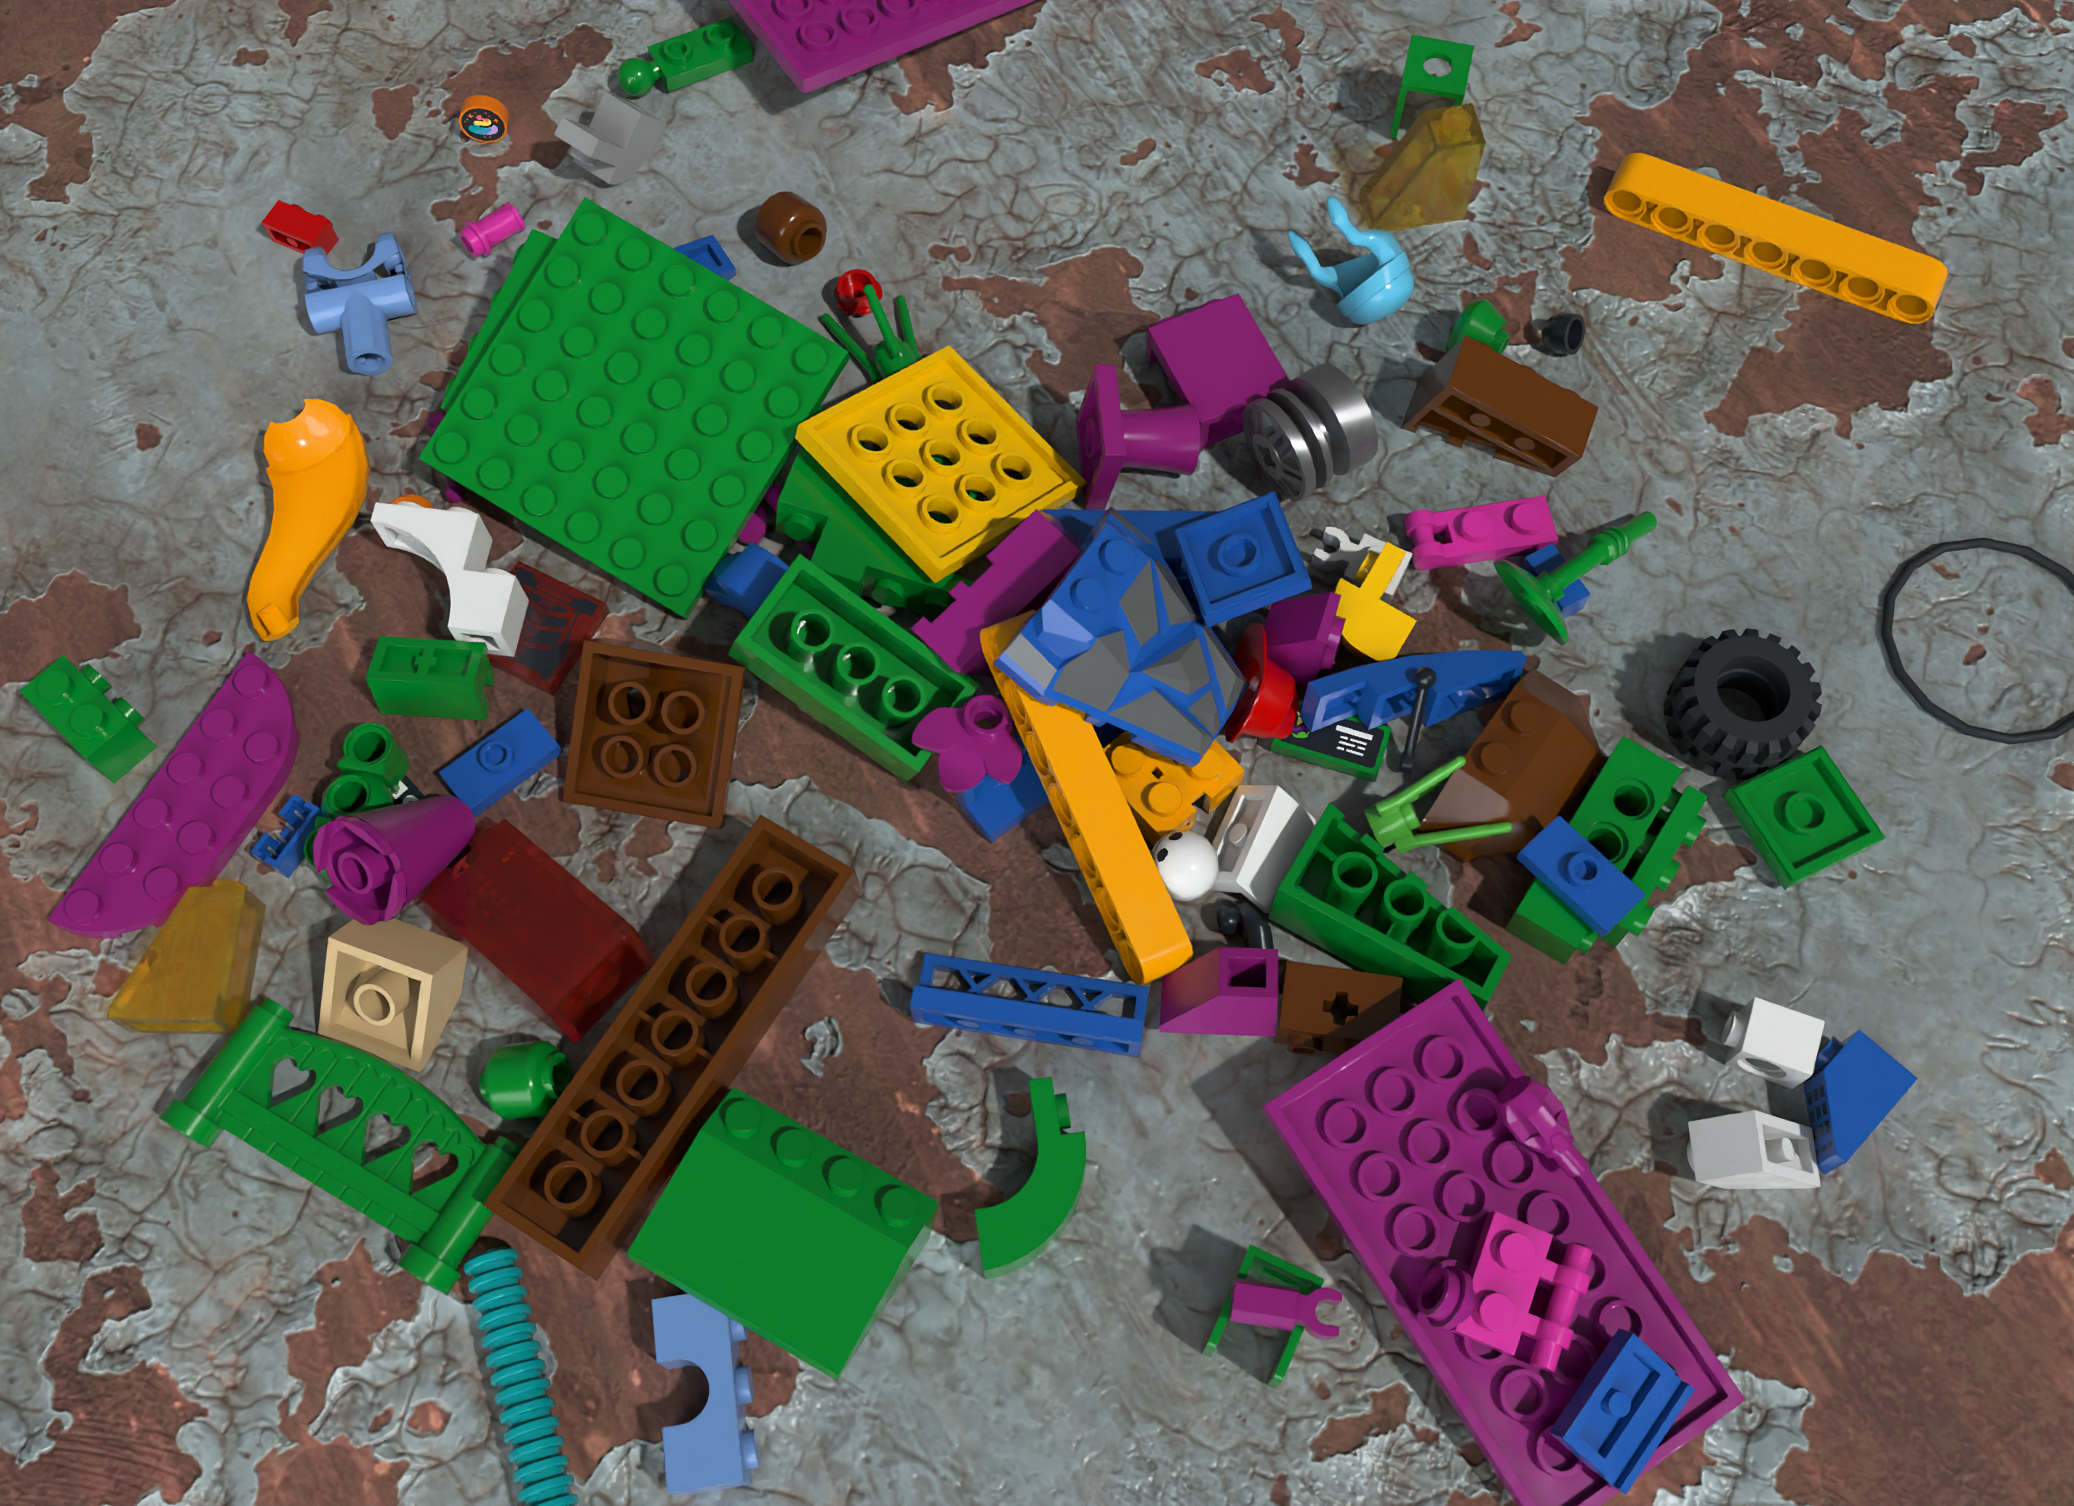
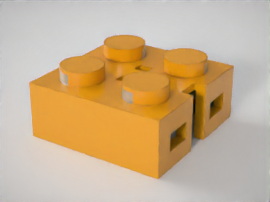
M1124 731L1103 748L1141 834L1153 846L1167 833L1178 830L1189 831L1195 826L1197 810L1192 806V803L1204 793L1203 809L1209 814L1236 792L1238 785H1242L1245 770L1215 739L1199 764L1192 768L1180 762L1176 764L1171 758L1130 741V732Z

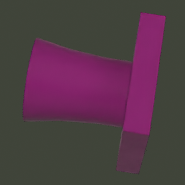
M1095 365L1075 421L1081 477L1086 481L1083 487L1085 509L1105 510L1122 467L1162 470L1191 476L1196 469L1200 448V424L1195 405L1190 403L1166 408L1121 410L1116 365Z

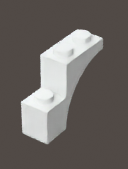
M401 501L396 505L376 502L370 521L386 546L402 549L421 556L446 575L451 600L450 617L447 627L455 640L485 642L488 648L487 654L514 657L529 600L515 575L501 569H485L493 539L480 515L461 507H450L447 510L424 508L419 504L408 501Z

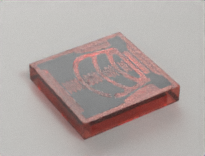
M518 561L510 574L517 577L529 602L515 656L487 654L492 666L554 696L581 656L584 640L593 638L610 610L605 602Z

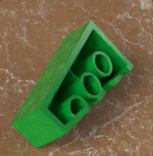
M1329 802L1280 884L1268 918L1368 973L1402 977V991L1421 1002L1460 978L1483 1012L1512 955L1454 906L1447 908L1426 890L1428 887L1427 883L1412 871L1406 874L1382 854L1384 847L1367 833L1363 837L1343 821L1345 815Z

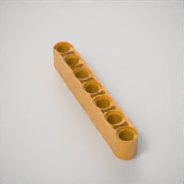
M1630 153L1622 158L1604 196L1606 209L1618 218L1909 324H1920L1928 321L1933 316L1948 275L1946 266L1933 257L1643 153Z
M1030 610L981 629L980 643L982 651L1121 961L1131 979L1137 985L1143 986L1191 963L1194 955L1192 945L1091 723L1084 721L1085 713L1061 702L1052 707L1036 700L993 664L1021 624L1036 612L1035 610Z

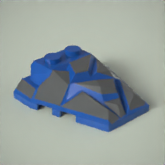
M1111 506L1080 545L1079 549L1082 552L1043 605L1021 624L993 664L1036 700L1052 707L1058 702L1064 703L1084 712V721L1097 727H1101L1106 722L1130 732V741L1192 768L1199 764L1250 685L1211 627L1207 628L1204 617L1154 543Z

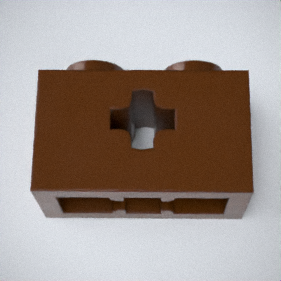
M1286 961L1280 982L1274 1043L1285 1044L1289 1052L1304 1056H1317L1322 1053V1050L1345 1053L1399 1017L1403 978ZM1331 1007L1341 1009V1018L1345 1019L1343 1025L1333 1023V1014L1329 1013Z

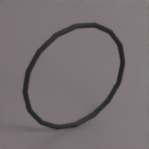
M1985 537L1941 543L1908 562L1885 595L1881 637L1894 675L1920 706L1928 713L1965 735L2011 745L2056 739L2074 728V716L2053 729L2018 734H2008L1968 725L1933 704L1905 672L1892 635L1895 599L1914 570L1945 552L1984 547L2023 555L2062 577L2074 591V575L2072 572L2028 546Z

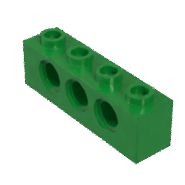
M1622 736L1570 820L1569 825L1590 844H1595L1605 849L1610 857L1609 861L1621 872H1623L1629 860L1639 865L1656 837L1647 832L1653 819L1657 817L1665 821L1681 795V792L1672 787L1683 769ZM1620 801L1628 804L1634 810L1636 816L1622 814L1616 808L1614 802ZM1537 877L1504 929L1565 965L1575 950L1586 955L1598 936L1591 927Z

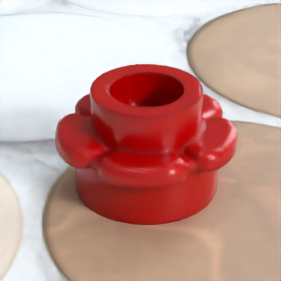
M862 269L849 270L839 278L834 290V297L838 300L837 307L843 313L850 316L871 314L872 310L865 295L864 286L867 284L872 285L878 300H881L883 296L882 287L868 271ZM856 295H863L862 297H859V298H855V297H854V296H856Z

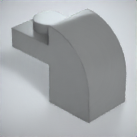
M605 91L589 126L562 117L554 135L571 145L568 153L574 157L573 162L606 183L615 185L629 180L648 161L666 123L633 102Z

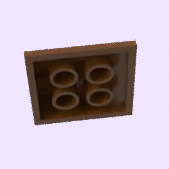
M605 637L584 640L562 801L722 829L724 827L747 666L658 646Z

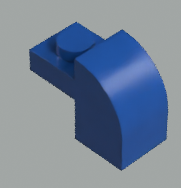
M750 543L742 552L737 551L735 554L724 558L715 567L714 576L704 590L714 602L741 610L750 621L789 566L763 547Z

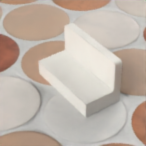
M1238 785L1212 843L1213 848L1217 852L1219 871L1209 891L1242 893L1263 912L1270 913L1280 884L1316 824L1315 818L1278 785Z

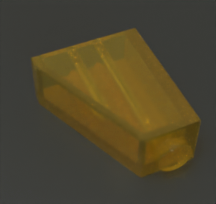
M1473 103L1426 110L1421 113L1360 189L1359 199L1369 230L1385 229L1391 232L1464 220L1486 145Z
M216 880L212 883V887H189L110 1004L107 1019L130 1033L232 1034L248 1014L266 904L249 891L247 885L237 881Z

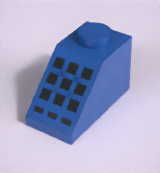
M1860 1029L1842 1042L1832 1036L1818 1050L1815 1061L1817 1069L1803 1084L1809 1126L1812 1128L1817 1165L1818 1169L1824 1174L1845 1164L1918 1079Z

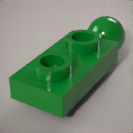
M729 17L647 46L650 62L636 57L629 58L620 65L617 78L622 90L634 97L648 94L652 90L655 81L659 79L662 80L668 92L753 62L752 47L734 18Z

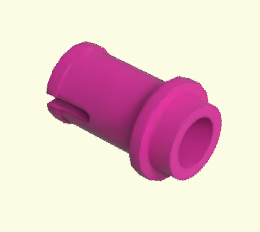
M506 202L500 208L475 223L471 220L466 221L464 229L459 231V237L467 251L474 258L481 254L484 257H488L491 255V248L514 234L525 230V224L517 209L513 205L511 206L510 202Z

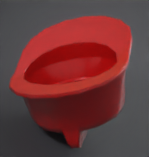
M1253 622L1241 636L1233 661L1250 686L1227 720L1225 739L1230 743H1233L1240 734L1260 738H1287L1292 733L1298 708L1295 678L1285 669L1267 658L1265 630L1261 623Z

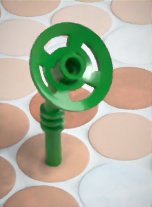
M1645 511L1620 527L1610 526L1590 538L1585 549L1549 574L1543 571L1537 577H1534L1525 569L1501 558L1493 564L1505 585L1530 616L1557 643L1565 645L1569 641L1568 630L1563 614L1557 604V601L1565 596L1563 590L1596 566L1608 565L1627 553L1631 543L1656 528L1657 519L1654 514Z

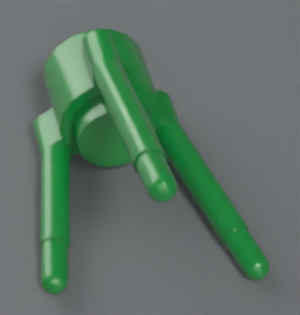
M867 284L864 286V292L884 338L874 349V362L829 314H823L821 320L866 369L873 384H876L922 360L917 350L905 297L899 295L896 298L904 337L903 342L900 337L894 335L873 286Z

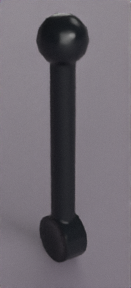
M1422 667L1415 674V682L1418 685L1404 751L1401 756L1400 773L1411 774L1428 691L1437 680L1435 671L1429 667Z

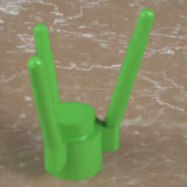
M1460 755L1441 765L1399 793L1364 808L1365 815L1378 843L1384 848L1395 844L1400 855L1417 847L1508 833L1512 830V824L1510 822H1500L1413 835L1411 830L1420 827L1421 824L1411 803L1448 781L1454 771L1464 766L1466 759Z

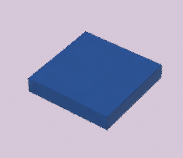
M1275 491L1172 530L1207 628L1313 588Z

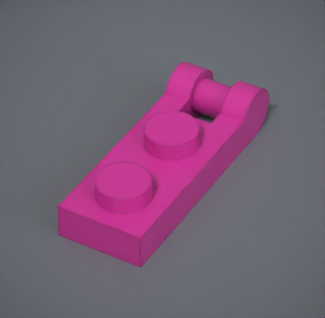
M1545 495L1440 512L1422 509L1413 511L1403 518L1406 536L1412 538L1415 547L1411 553L1417 570H1431L1532 554L1551 543L1556 547L1559 541ZM1444 535L1446 544L1435 541L1434 536Z

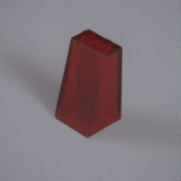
M505 818L495 828L483 831L474 840L471 851L454 867H449L440 872L431 882L429 891L421 898L450 929L574 1044L656 962L632 925Z

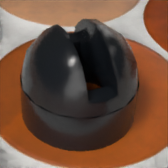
M1560 313L1551 316L1546 321V327L1541 332L1544 345L1556 353L1576 354L1583 343L1585 335L1583 317L1572 313Z

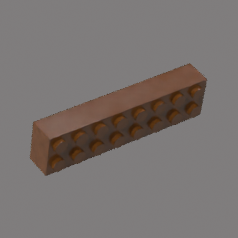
M760 815L483 1206L598 1281L670 1175L672 1169L675 1168L862 893L856 871Z

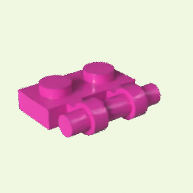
M1497 1211L1488 1212L1468 1271L1472 1278L1473 1290L1475 1292L1474 1308L1464 1322L1459 1323L1449 1331L1506 1355H1515L1521 1334L1537 1340L1530 1364L1554 1373L1561 1350L1568 1351L1574 1331L1569 1329V1325L1578 1297L1586 1296L1591 1277L1586 1274L1593 1252L1583 1246L1568 1243L1562 1264L1554 1263L1546 1259L1553 1238L1552 1234ZM1539 1280L1554 1286L1544 1319L1528 1313Z

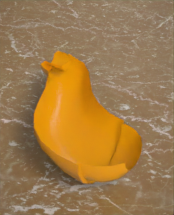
M320 399L304 400L305 407L296 418L288 422L274 423L271 421L264 436V454L269 464L266 471L273 487L274 513L270 534L252 574L247 595L253 627L263 641L278 640L292 632L299 624L300 599L316 572L351 530L367 496L370 463L366 441L351 414L346 415L335 404Z

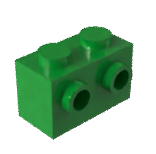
M62 655L19 692L87 761L115 784L156 749L157 746L138 728L145 719L122 696L113 703L105 695L112 686L89 663L79 670L67 657Z

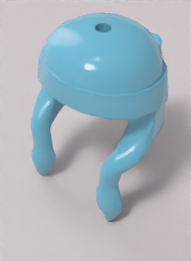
M1329 196L1326 201L1332 224L1339 229L1349 243L1364 247L1373 254L1360 256L1334 266L1321 267L1308 241L1294 230L1288 233L1291 248L1303 260L1310 276L1318 284L1332 289L1341 296V301L1336 306L1345 318L1348 317L1353 323L1359 325L1372 324L1383 320L1399 310L1411 297L1414 289V277L1410 269L1412 265L1406 252L1403 251L1396 238L1385 229H1372L1359 232L1349 221L1343 205L1335 197Z

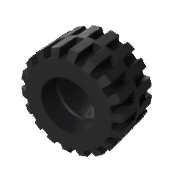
M1748 628L1745 629L1741 636H1738L1735 629L1722 631L1718 639L1712 635L1703 640L1698 649L1695 648L1689 655L1666 693L1669 697L1664 703V715L1671 718L1665 726L1669 736H1679L1680 740L1675 747L1683 755L1689 751L1696 758L1692 764L1701 770L1707 764L1714 767L1713 775L1726 778L1731 771L1735 772L1737 780H1749L1755 771L1760 775L1785 763L1816 726L1814 722L1820 716L1822 704L1816 702L1822 694L1820 683L1810 681L1815 670L1810 662L1802 664L1797 659L1801 652L1796 647L1791 645L1786 649L1779 644L1780 637L1770 633L1766 639L1759 637L1758 630ZM1733 688L1748 694L1761 707L1765 721H1750L1733 714L1721 701L1717 689Z

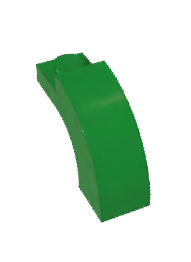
M1052 1077L1028 1080L1038 1147L1037 1161L1031 1177L1024 1187L1009 1200L992 1207L975 1209L985 1280L1014 1272L1042 1255L1063 1233L1072 1219L1080 1200L1086 1165L1085 1131L1061 1135V1129L1071 1128L1066 1093L1054 1094Z

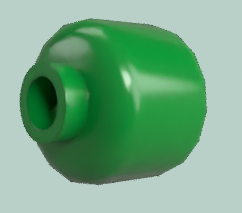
M534 1040L503 1044L490 1054L486 1066L482 1069L479 1076V1089L484 1100L488 1101L492 1110L503 1119L546 1116L571 1082L572 1069L567 1056L559 1052L549 1041Z

